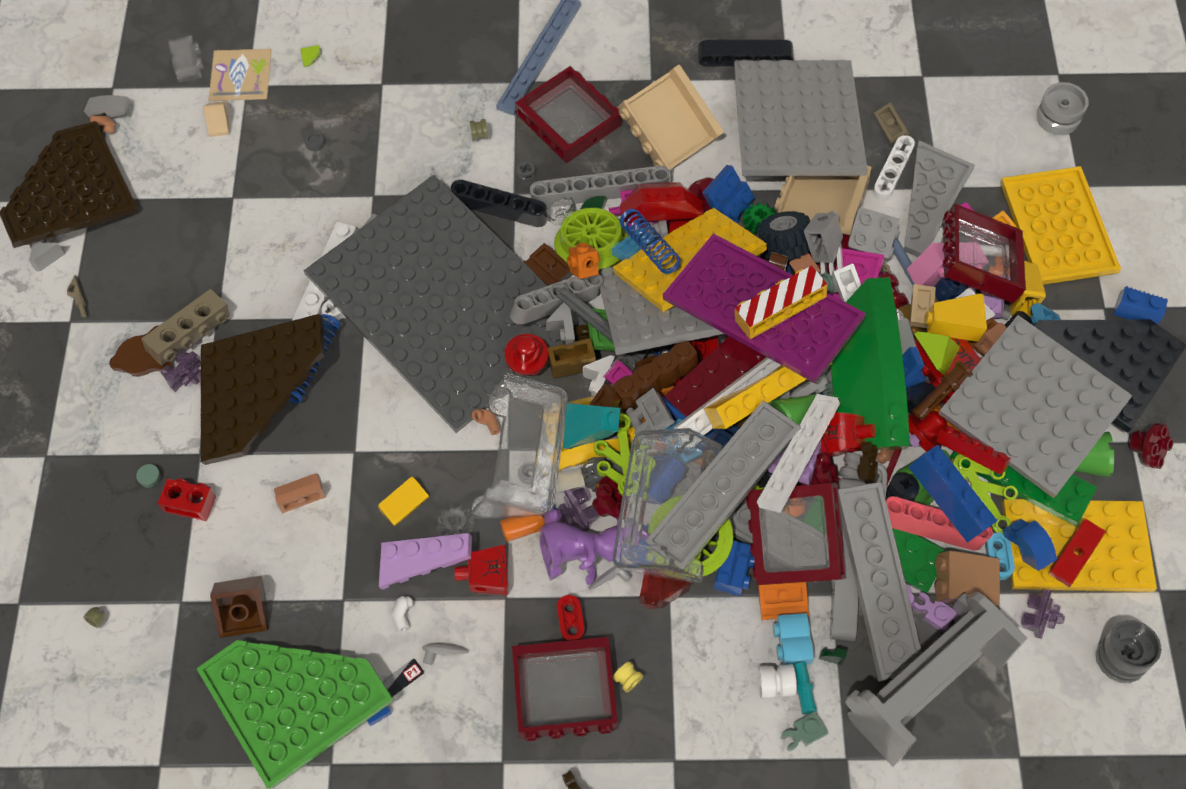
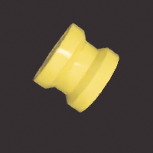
M630 661L621 666L613 676L616 682H620L623 685L622 689L626 693L631 691L643 678L641 672H636L633 669L634 665Z

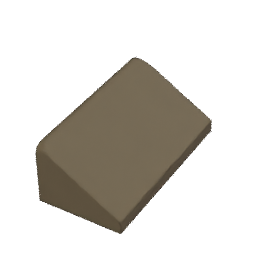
M891 102L874 112L891 144L896 143L900 136L907 135L912 137Z

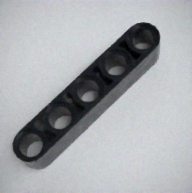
M703 40L698 44V60L700 65L706 67H734V61L736 60L794 61L793 43L790 40Z
M459 179L451 184V192L471 210L533 227H543L547 223V207L540 200Z

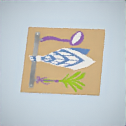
M272 49L214 51L208 101L267 99Z

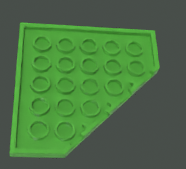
M236 640L196 668L267 789H273L394 701L371 663L363 658H350L343 655L323 654L309 650L289 649L275 645L255 644Z

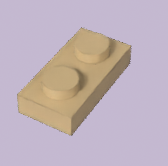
M913 285L910 310L911 326L927 328V324H924L925 313L930 311L933 303H935L936 287Z

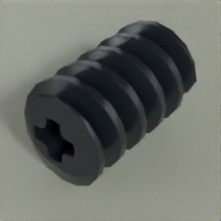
M906 472L896 473L887 487L886 500L893 496L914 501L920 489L918 481Z

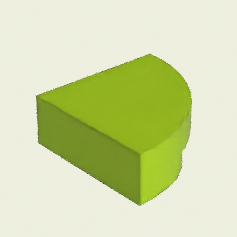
M319 45L300 48L303 66L308 67L312 65L313 61L320 56L321 50Z

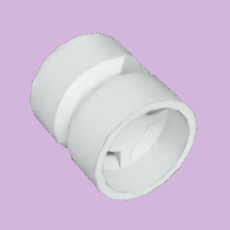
M793 664L779 665L777 670L773 666H758V688L761 699L775 697L777 693L781 697L796 696V675Z

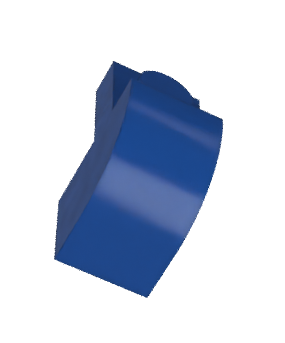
M1020 519L1003 529L1004 537L1020 547L1023 562L1037 571L1057 560L1050 536L1035 520L1027 523Z

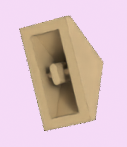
M228 101L204 105L209 137L230 135Z

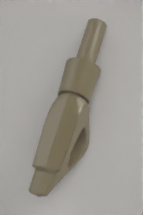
M74 275L67 288V295L75 298L76 307L79 308L81 317L85 318L87 317L85 311L86 303L82 296L77 276Z

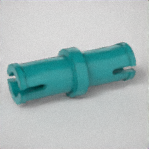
M805 662L795 663L793 666L796 675V693L799 697L801 713L804 715L811 714L817 711L812 692L814 686L813 683H810L807 664Z

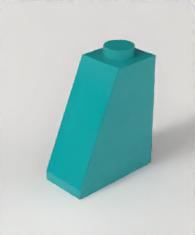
M567 403L563 448L571 449L597 442L617 432L620 408Z

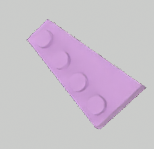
M469 533L382 543L379 587L383 590L389 588L391 584L409 581V578L419 574L423 576L431 573V570L436 568H445L471 559L472 536Z

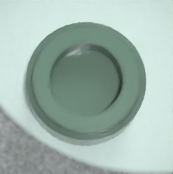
M146 464L139 468L136 478L141 486L151 488L160 482L161 473L155 465Z

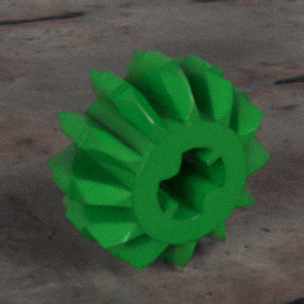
M758 202L757 206L750 204L749 209H745L742 223L745 229L751 231L753 235L758 234V225L762 223L763 219L775 214L774 207L768 208V203L761 205Z

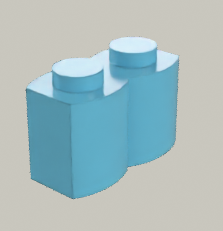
M807 613L778 615L776 623H773L774 637H778L780 644L776 646L777 659L782 660V665L800 662L812 665L814 656Z

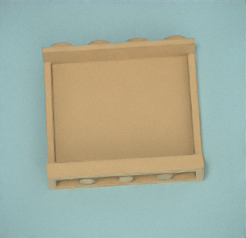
M680 64L628 100L623 101L617 107L622 119L626 120L629 124L632 134L641 142L644 152L649 154L653 160V165L665 166L669 170L724 133Z
M867 166V176H786V185H782L781 198H777L775 210H778V213L784 211L802 212L809 217L810 221L817 213L833 211L840 216L839 224L842 233L850 235L857 210L861 207L869 184L872 167Z

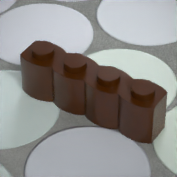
M689 341L680 342L670 352L662 353L655 357L651 364L642 365L632 375L624 376L617 380L613 385V389L620 398L618 404L623 411H626L628 408L637 407L636 400L652 388L659 392L661 388L669 387L676 383L680 377L686 376L698 365L697 351Z

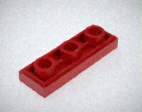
M1085 518L1049 572V575L1070 588L1106 531Z

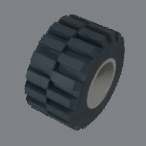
M797 211L775 213L763 219L762 223L758 225L759 239L764 241L767 250L762 253L764 257L770 258L771 253L774 252L788 256V260H792L810 251L804 234L810 219L804 213Z

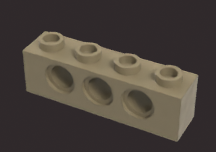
M209 289L141 338L145 350L163 366L165 363L172 361L184 349L190 348L199 338L209 334L214 327L224 323L230 316L228 305L213 290Z

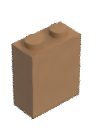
M950 550L937 554L935 568L937 570V582L935 584L937 602L955 604L957 599L963 594L970 597L974 592H979L986 596L996 607L1000 606L999 558Z

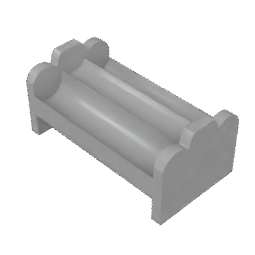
M974 592L970 597L963 594L953 605L954 610L958 614L954 618L955 624L876 695L868 690H864L862 693L855 690L848 696L845 703L850 709L848 712L850 721L892 767L901 761L917 740L904 725L982 654L1000 670L1026 641L1027 637L983 594Z

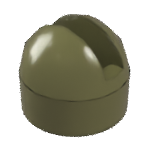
M99 607L91 608L83 616L85 621L95 628H99L105 620V612L99 613Z

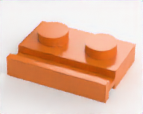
M806 582L758 585L761 620L777 619L778 615L807 613V616H809Z

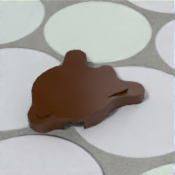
M158 326L153 327L148 333H150L152 330H154V329L157 328ZM147 334L125 340L109 361L112 370L126 372L133 377L147 375L155 371L169 373L173 370V365L171 362H167L161 366L145 350L141 338Z

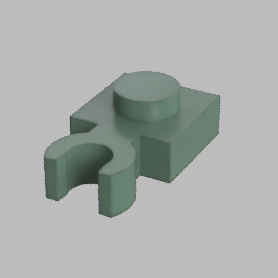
M814 711L793 724L795 731L787 730L782 733L780 738L783 740L786 737H791L794 743L789 745L787 749L788 751H793L797 748L800 741H803L807 747L826 736L828 732Z

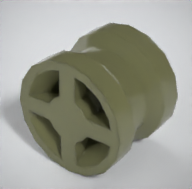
M481 119L479 122L469 121L473 141H476L478 138L488 139L486 119Z

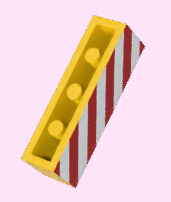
M812 265L806 269H801L790 278L779 281L770 289L759 292L752 299L739 303L735 307V321L747 337L752 339L826 298L827 283Z

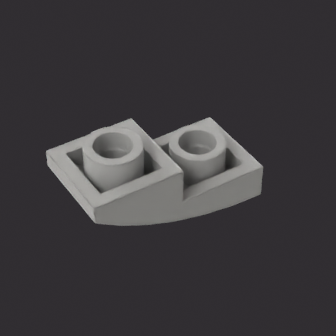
M117 95L89 98L84 113L88 117L103 113L110 118L122 116L127 112L130 99L129 97Z

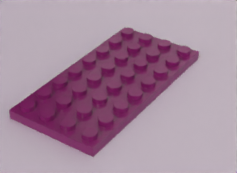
M715 234L710 236L662 294L663 300L815 384L865 318V312L827 293L826 298L758 336L749 339L735 321V307L739 303L752 299L759 292L768 290L779 281L786 280L793 275Z

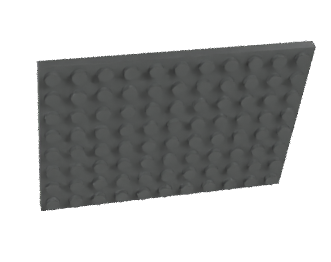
M432 175L303 270L310 281L455 433H458L473 420L472 412L475 409L486 410L528 376L517 374L507 367L505 348L512 338L521 334H533L541 338L547 345V348L565 344V341L561 342L559 330L546 331V321L551 315L526 324H516L511 320L510 312L516 297L546 287L547 285L435 175ZM571 309L573 329L579 325H587Z

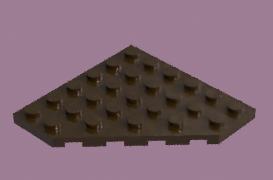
M96 121L56 131L52 136L53 140L48 146L46 145L38 156L39 160L34 166L32 165L24 176L25 180L20 186L16 187L9 197L10 201L6 207L3 206L0 210V218L13 248L138 213L137 206Z
M320 314L201 345V463L208 465L244 456L249 452L251 443L257 436L260 437L271 424L270 419L277 411L280 412L291 399L290 394L297 386L300 387L311 374L309 370L325 356L323 317Z

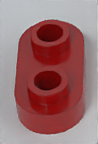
M565 595L557 603L561 636L565 641L581 640L584 636V623L580 601L573 595ZM571 606L573 611L566 612L565 608ZM570 629H576L577 633L571 635L568 633V631Z

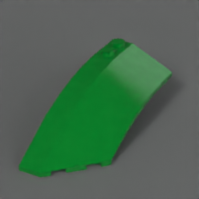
M890 277L867 278L845 302L865 312V318L830 365L833 397L838 398L840 402L836 412L857 414L864 417V424H874L876 436L875 438H865V442L871 441L872 445H877V450L907 449L910 446L906 384L900 332Z

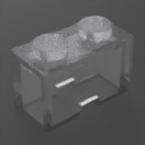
M192 36L168 40L171 55L174 57L172 58V63L178 81L184 82L201 78V69H204L201 57H198L201 54L199 45L194 43Z

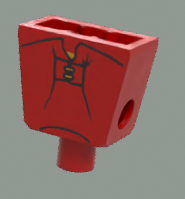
M835 412L821 438V451L828 452L830 457L843 455L846 452L851 453L862 450L861 446L862 442H865V438H875L876 427L874 424H864L863 416Z
M505 545L471 552L468 566L454 568L455 581L469 580L471 592L509 595Z

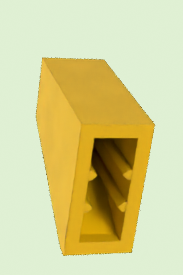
M1024 261L1026 290L1015 303L1009 302V312L1013 316L1016 311H1023L1031 318V315H1033L1031 306L1036 303L1041 304L1046 297L1038 264Z
M974 294L933 303L930 311H927L924 317V324H927V333L979 342L987 330L984 294Z

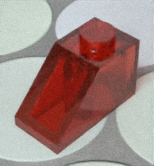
M645 570L639 604L648 609L664 608L690 591L691 578Z

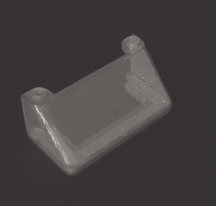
M504 373L489 393L488 408L490 412L496 416L503 417L492 489L487 488L484 496H480L473 501L470 517L497 519L543 516L553 508L568 402L567 393L562 388Z
M690 428L641 431L635 435L631 445L613 551V563L616 567L632 572L692 583H702L704 570L700 560L694 558L685 571L674 566L675 559L668 556L666 546L647 545L645 541L704 472V468H707L722 450L721 444Z

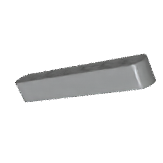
M653 166L537 181L530 186V197L544 202L546 207L584 203L589 198L595 196H605L606 200L620 198V191L634 190L638 184L670 183V170L665 166Z
M840 478L838 489L864 485V482ZM841 522L846 579L833 580L830 639L855 642L859 595Z

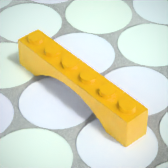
M781 365L761 379L721 397L703 409L713 429H727L753 413L762 401L766 403L771 402L805 381L806 378Z

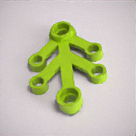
M620 413L619 424L625 426L623 428L619 427L617 431L620 455L603 440H599L594 444V452L598 456H606L621 467L623 476L612 469L607 461H600L597 464L596 471L598 475L602 477L607 476L617 483L618 491L622 496L633 498L640 493V481L647 473H651L656 469V460L652 457H646L638 471L634 475L632 474V466L645 452L652 450L653 440L650 438V446L645 447L640 440L639 445L630 454L627 431L630 429L631 421L626 414ZM603 446L605 449L598 450L597 447ZM649 462L652 463L653 466L647 467L645 464ZM605 466L607 467V470L602 471L600 470V467ZM631 485L633 489L628 490L625 486Z
M958 454L953 460L954 466L965 480L966 477L968 478L973 490L998 520L991 526L992 531L1003 534V529L999 528L998 522L1000 520L1004 521L1006 527L1010 526L1011 522L1009 518L1000 514L988 493L1003 496L1006 500H1013L1018 495L1017 489L1014 486L1003 487L981 481L976 472L990 475L994 480H1000L1005 476V471L1000 477H996L994 471ZM962 460L969 462L968 468L962 467ZM1007 489L1013 491L1014 495L1012 497L1006 495Z

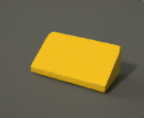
M412 476L385 498L378 507L380 512L396 526L427 500L429 495Z

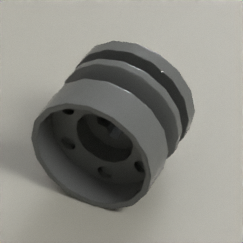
M1125 620L1117 623L1098 645L1096 651L1097 663L1102 672L1110 679L1119 683H1132L1139 680L1159 660L1162 651L1161 643L1155 631L1148 625L1137 620Z

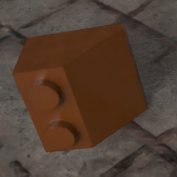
M262 576L214 583L210 597L220 638L268 630L266 595Z

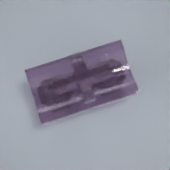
M181 350L175 357L179 365L175 369L169 365L165 366L160 372L174 392L182 385L186 387L190 382L195 385L200 382L197 375L201 372L199 369L201 361L193 351L188 353Z
M582 487L573 491L571 489L563 491L565 494L564 501L569 508L566 507L565 503L559 505L562 513L560 521H567L569 525L575 524L574 517L582 531L589 530V524L598 519V512L593 505L582 510L580 504L588 501L585 490Z
M1044 589L1043 594L1030 593L1027 603L1028 608L1036 609L1038 612L1037 615L1024 613L1021 621L1022 628L1033 631L1034 636L1040 639L1043 638L1047 621H1049L1047 627L1054 629L1056 624H1062L1065 620V616L1060 613L1061 606L1055 604L1051 610L1053 605L1052 591Z

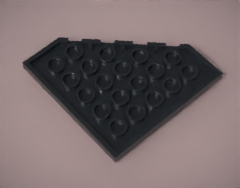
M1151 319L1038 320L1034 327L1132 395L1113 420V423L1126 433L1133 428L1186 348L1185 343Z

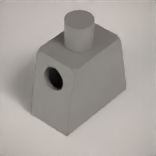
M836 212L815 214L804 230L814 262L834 263L843 238L839 224L840 216Z

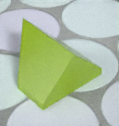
M920 331L914 333L937 370L943 375L947 373L960 346L949 336Z

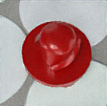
M533 334L515 336L508 342L505 348L507 367L520 375L539 374L548 361L547 345L541 338Z
M937 411L930 412L923 421L913 414L908 416L909 433L915 434L919 438V444L926 452L937 445L941 448V444L936 442V436L939 435L940 429L948 425L946 419L939 415Z

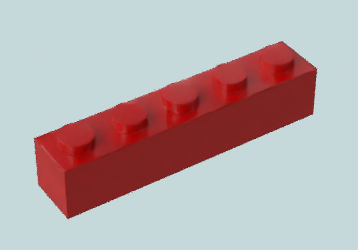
M946 425L940 429L936 442L1000 475L1006 471L1011 460L1005 453L995 451L993 447L982 444L979 440L955 430L952 426Z

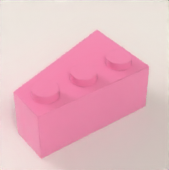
M931 243L907 268L914 284L935 286L941 278H947L944 276V266L942 265L944 260V251L942 250L944 243ZM959 243V261L982 270L989 264L978 243Z

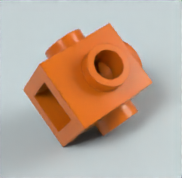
M579 243L576 247L569 248L567 263L573 275L578 279L598 275L600 256L596 249L587 243Z

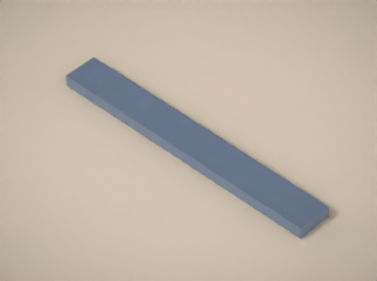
M560 1L497 103V110L515 116V102L529 93L580 9L581 1Z

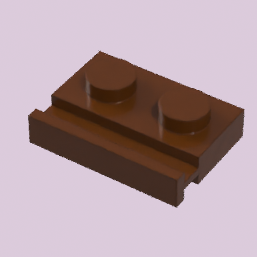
M545 243L534 251L528 260L523 261L547 286L566 280L572 274L568 263Z

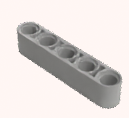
M599 273L598 275L578 279L575 276L520 295L514 301L510 318L516 324H526L553 314L563 303L556 296L562 287H566L583 302L593 300L599 293L603 278Z

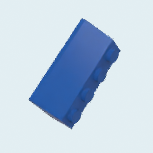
M939 445L923 454L909 466V469L967 543L998 521Z

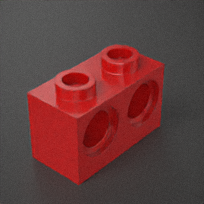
M180 478L176 480L167 479L158 505L163 512L207 522L216 496L211 487L206 484L198 483L194 485ZM181 493L178 498H173L176 494ZM198 498H203L199 503H195Z

